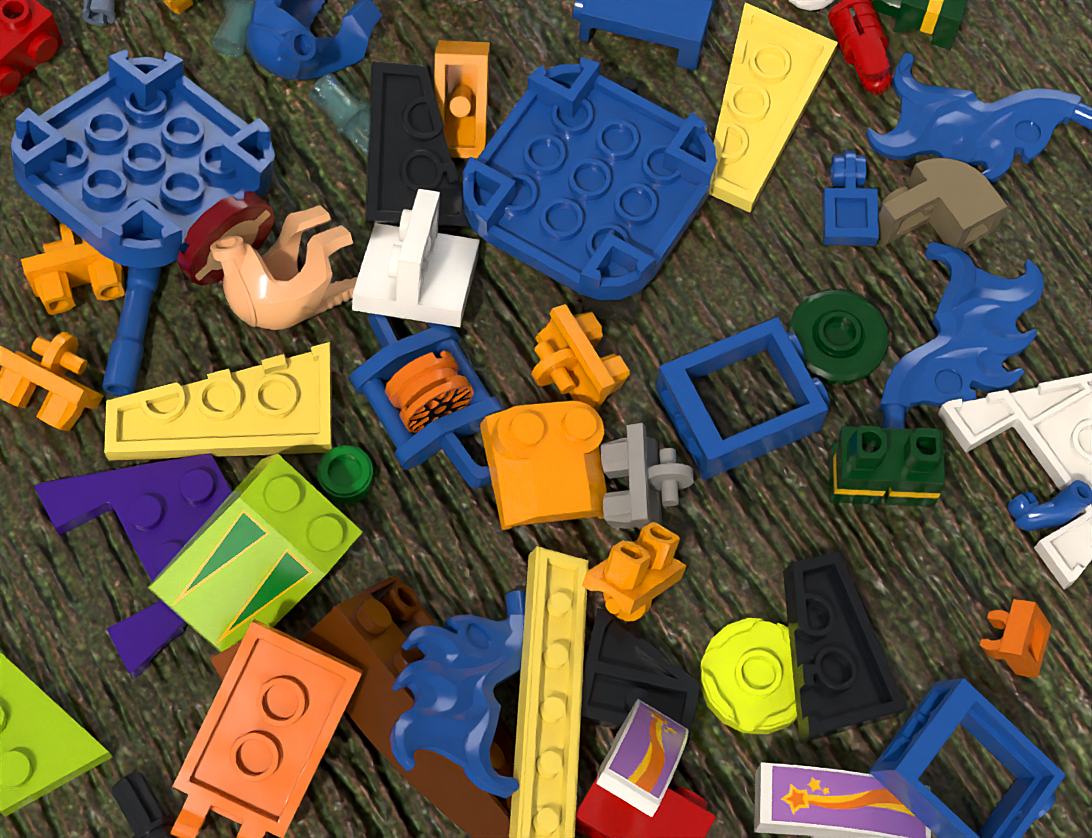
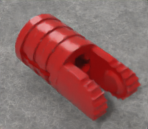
M843 0L830 10L828 20L833 27L835 37L838 39L837 41L844 59L848 64L854 65L858 77L862 81V86L865 87V91H869L870 94H875L876 96L878 94L883 95L884 92H888L887 89L891 87L890 82L892 81L891 71H889V58H887L886 53L889 43L871 0ZM850 8H854V16L851 15L849 11Z

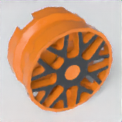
M443 350L440 353L442 358H436L433 352L423 355L405 365L388 381L385 393L393 407L401 409L399 416L408 432L418 433L432 421L465 408L472 400L474 395L473 388L465 376L457 374L459 366L451 352Z

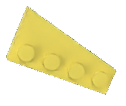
M745 2L713 142L718 161L710 195L751 213L831 62L838 42Z
M330 342L311 347L312 352L285 358L284 354L263 359L261 360L262 365L230 373L229 369L210 373L207 374L208 379L182 386L175 382L107 400L104 453L108 461L185 458L211 453L213 457L326 453L332 449V364Z

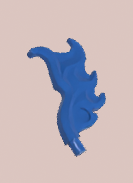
M905 53L896 67L892 81L894 92L901 100L899 123L896 128L884 135L876 133L872 129L866 130L865 135L871 148L885 158L907 160L917 155L932 154L939 158L958 160L970 166L982 165L985 168L982 174L992 184L1007 174L1014 159V154H1019L1021 161L1024 163H1029L1036 159L1044 151L1054 129L1060 124H1068L1071 120L1092 130V107L1080 102L1082 96L1044 88L1023 90L994 103H983L976 97L973 91L929 86L917 82L910 72L914 56L910 53Z
M936 242L929 243L924 253L925 257L928 260L943 262L950 272L949 283L941 297L932 324L937 329L938 336L906 354L893 367L883 388L878 410L883 411L882 428L905 429V413L913 406L923 404L941 407L946 402L962 399V402L976 400V391L972 390L970 386L985 392H998L1015 386L1024 370L1018 368L1007 372L1002 367V364L1008 358L1015 357L1025 351L1035 339L1036 329L1022 334L1016 328V321L1023 313L1035 306L1044 288L1043 275L1030 259L1024 263L1025 274L1016 279H1004L975 267L971 258L958 248Z
M512 591L505 596L507 618L503 621L497 622L471 614L450 617L445 622V629L433 625L421 626L413 630L401 646L403 649L409 650L418 647L424 654L422 660L413 662L403 669L392 686L394 691L408 687L414 694L413 706L397 718L390 733L392 753L397 762L407 772L416 766L414 752L429 750L443 755L461 766L469 780L483 791L507 799L519 789V783L515 778L501 776L493 769L490 763V747L501 705L494 697L493 688L516 675L521 670L526 592Z

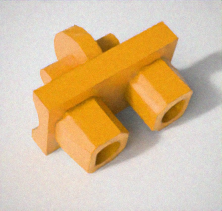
M63 223L59 224L61 240L43 244L45 252L43 254L21 259L24 274L35 296L40 297L47 313L50 315L70 311L76 306L72 288L92 283L97 300L103 301L123 297L126 293L125 274H127L129 266L120 265L103 256L81 237L76 236L75 232Z
M566 304L552 308L549 313L551 316L550 322L535 338L538 345L534 350L541 361L534 367L531 375L538 386H546L555 382L561 394L569 393L574 401L586 403L597 412L606 397L622 387L630 375V370L620 355L611 354L599 358L593 347H596L603 337L602 326L593 312L572 315Z
M61 332L51 342L41 336L35 339L32 351L43 356L42 362L23 352H13L0 346V365L3 366L0 371V399L17 407L26 408L37 385L49 390L36 417L59 430L70 431L81 416L84 408L97 410L104 395L65 375L67 370L81 375L88 364L87 360L76 355L78 339L68 332Z
M649 523L641 529L639 538L636 541L622 540L614 545L606 560L586 572L582 586L590 591H602L606 609L617 618L624 621H635L649 611L652 599L680 581L683 577L687 565L673 558L680 540L679 536L658 523Z

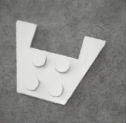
M1092 373L1039 383L1037 388L1009 393L1008 390L988 393L986 398L966 402H962V399L952 400L941 406L938 415L966 453L1010 427H1014L1060 491L1064 490L1075 480L1085 482L1092 489ZM1092 504L1078 514L1079 518L1043 538L1034 547L1063 589L1071 586L1092 560Z

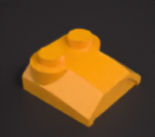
M580 401L514 406L488 415L480 423V429L502 530H508L519 525L590 517L604 519L603 497L607 490L599 444L604 435V426L601 417L595 409Z

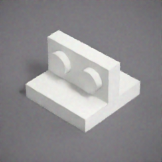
M418 189L413 209H404L402 212L400 227L374 224L353 291L352 310L461 327L479 255L480 240L438 233L440 192Z

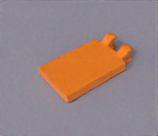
M254 619L241 642L172 786L189 795L170 834L179 838H196L209 811L212 810L242 824L236 838H263L266 831L284 838L364 670Z

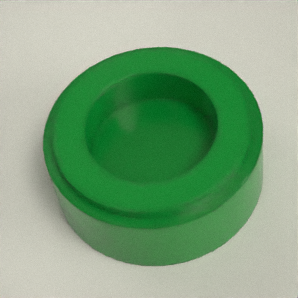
M349 445L337 446L327 451L319 461L317 467L319 486L322 493L329 500L338 504H353L365 498L371 491L374 483L373 466L368 455L361 449Z

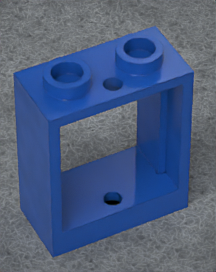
M778 317L659 366L655 389L703 481L816 433L822 428L830 405L827 391L818 378H811L803 364L804 353L798 338L792 332L786 333ZM768 350L799 408L722 440L691 381Z
M965 678L935 682L869 770L873 777L938 838H1022L1033 821L1042 817L1053 806L1056 800L1054 791L1066 776L1062 770ZM958 724L963 726L1017 778L977 834L918 780Z

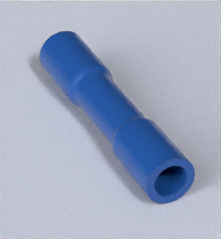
M162 266L144 269L128 267L125 280V298L116 338L111 344L102 389L111 395L122 397L133 394L136 391L144 354L143 341L153 295L158 289Z

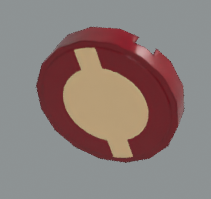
M245 191L244 197L240 200H237L233 195L219 200L206 210L188 230L184 241L189 247L186 252H180L179 250L177 256L180 270L192 282L201 286L214 284L224 278V271L221 261L214 260L210 246L221 238L240 236L243 238L244 243L249 244L258 251L271 232L275 219L273 208L259 194L253 191Z

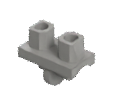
M643 423L626 425L627 438L601 444V464L606 476L609 479L629 476V490L604 494V519L612 528H638L641 531L644 526L651 522L662 526L661 493L662 505H678V490L687 488L694 483L693 468L677 463L676 450L673 448L661 449L658 456V442L656 439L646 436V427Z

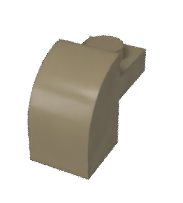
M949 158L927 159L915 164L907 186L894 190L882 201V208L878 216L879 237L886 245L929 222L945 245L961 250L995 232L1007 205L987 178L974 167Z

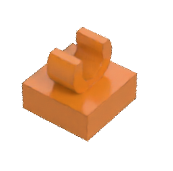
M1013 599L1010 613L1003 610H993L987 616V619L994 628L1005 629L1003 637L994 641L981 639L979 645L989 657L997 660L1004 659L1015 675L1038 678L1052 626L1036 602Z

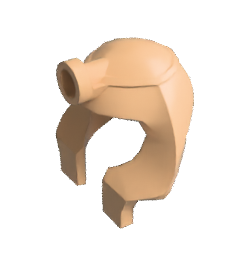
M321 205L289 214L285 219L282 231L276 242L262 256L252 246L244 243L243 238L240 236H228L215 241L210 246L214 260L221 261L224 271L223 290L232 311L252 327L283 330L323 313L327 309H332L333 306L341 305L342 302H348L350 298H353V291L358 277L330 283L332 270L328 256L342 247L353 244L351 233L341 225L312 236L307 243L306 263L299 273L297 259L302 233L331 221L329 213Z

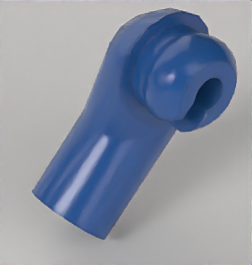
M1075 480L1053 499L1041 505L1033 493L1025 492L1008 503V512L1016 519L1014 525L1027 532L1062 526L1092 504V489L1085 482Z

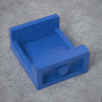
M575 0L572 19L580 21L579 40L589 42L593 28L677 48L679 52L676 66L696 70L716 0Z

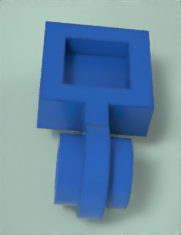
M843 150L842 155H832L830 171L831 186L841 188H824L822 194L823 245L876 246L879 239L877 189L856 188L864 187L865 155H856L855 150Z

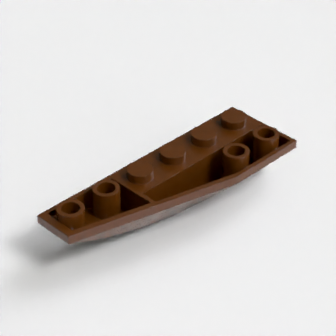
M396 574L337 604L300 641L364 670L345 711L368 740L400 774L463 831L473 838H509L512 795L506 799L479 789L469 780L461 766L434 751L418 750L414 752L416 766L409 772L397 762L392 753L390 744L391 728L397 718L410 710L414 704L412 690L405 687L394 691L392 690L393 683L403 669L411 663L424 658L423 652L418 647L405 650L401 646L413 630L421 626H438L421 605L417 593L411 587L404 584ZM499 714L496 731L490 747V763L499 775L513 777L516 740Z

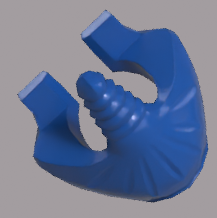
M255 0L246 31L247 44L254 60L274 75L289 80L317 78L360 62L365 56L374 25L383 15L372 0H359L342 18V25L338 34L330 38H318L310 32V27L314 17L318 15V10L322 9V4L325 3V0Z

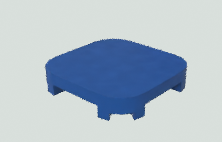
M126 49L108 56L109 71L40 116L29 107L15 119L16 130L10 144L14 177L27 195L103 256L120 265L140 269L161 267L177 260L179 250L180 252H186L189 247L184 241L188 230L206 210L225 197L228 198L233 195L237 200H240L244 197L245 191H253L263 197L270 189L274 171L275 153L270 140L271 130L260 118L247 124L183 75L184 60L167 51L164 55V60L151 57L128 58V51Z
M581 57L580 64L558 65L548 70H545L544 66L541 65L528 77V89L478 158L475 159L470 156L462 173L464 213L472 229L488 243L575 292L597 300H621L640 292L654 278L707 199L715 179L718 161L716 159V149L706 131L707 123L693 112L690 113L686 120L600 75V63Z

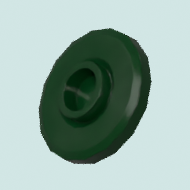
M825 290L809 296L796 307L787 327V333H794L801 344L804 353L803 364L812 378L816 377L827 384L849 385L866 379L880 366L888 348V328L880 311L866 298L849 291Z

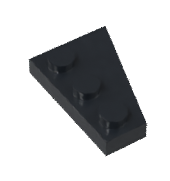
M376 61L372 63L365 223L400 225L403 210L413 209L418 189L440 192L438 228L470 230L472 227L464 213V201L458 184L459 177L455 163L451 160L443 132L444 125L426 65Z

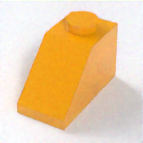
M438 40L435 51L434 94L444 125L443 132L451 158H470L471 156L477 159L486 147L490 42Z

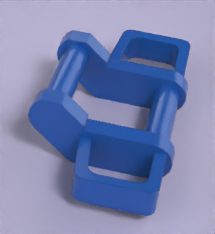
M369 313V323L382 349L354 370L349 380L358 394H365L397 448L394 455L402 469L408 470L422 464L442 448L470 487L477 489L492 483L489 466L481 467L477 465L459 440L481 431L480 423L486 416L504 411L505 409L497 397L489 395L458 345L460 336L453 326L427 322L430 327L429 329L397 341L385 315ZM443 350L451 352L459 366L457 374L465 376L473 388L474 395L469 402L470 406L432 421L414 435L413 432H408L399 416L401 412L399 408L393 407L387 397L384 383L405 365L423 355L433 352L435 357L439 355L442 358L440 353Z

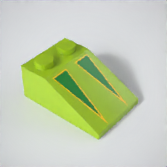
M275 454L260 460L147 588L221 653L243 640L254 619L274 627L331 570L361 535L362 531L279 454Z

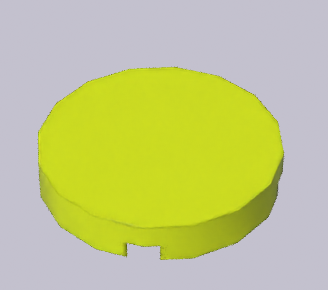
M746 618L728 624L711 639L700 663V689L707 707L723 724L742 733L767 735L787 728L797 719L789 629L780 623L776 625L771 622L762 621L763 619Z

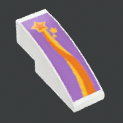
M637 699L613 739L612 747L599 768L596 784L650 817H653L670 784L685 748L688 729Z
M762 762L755 773L754 832L811 836V838H931V830L871 774Z

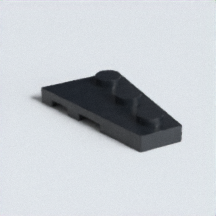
M838 551L792 562L783 571L799 743H805L891 719L907 710L841 552Z

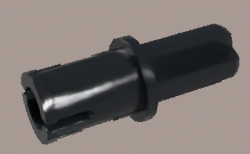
M134 772L117 781L112 787V794L135 834L132 838H179L170 834L176 822L173 815L166 816L142 773Z

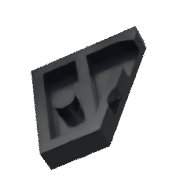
M597 608L583 671L581 722L619 730L635 702L639 699L687 728L688 738L685 745L688 746L701 684L679 666H672L663 659L661 652L643 638L639 641L614 621V616L610 612Z

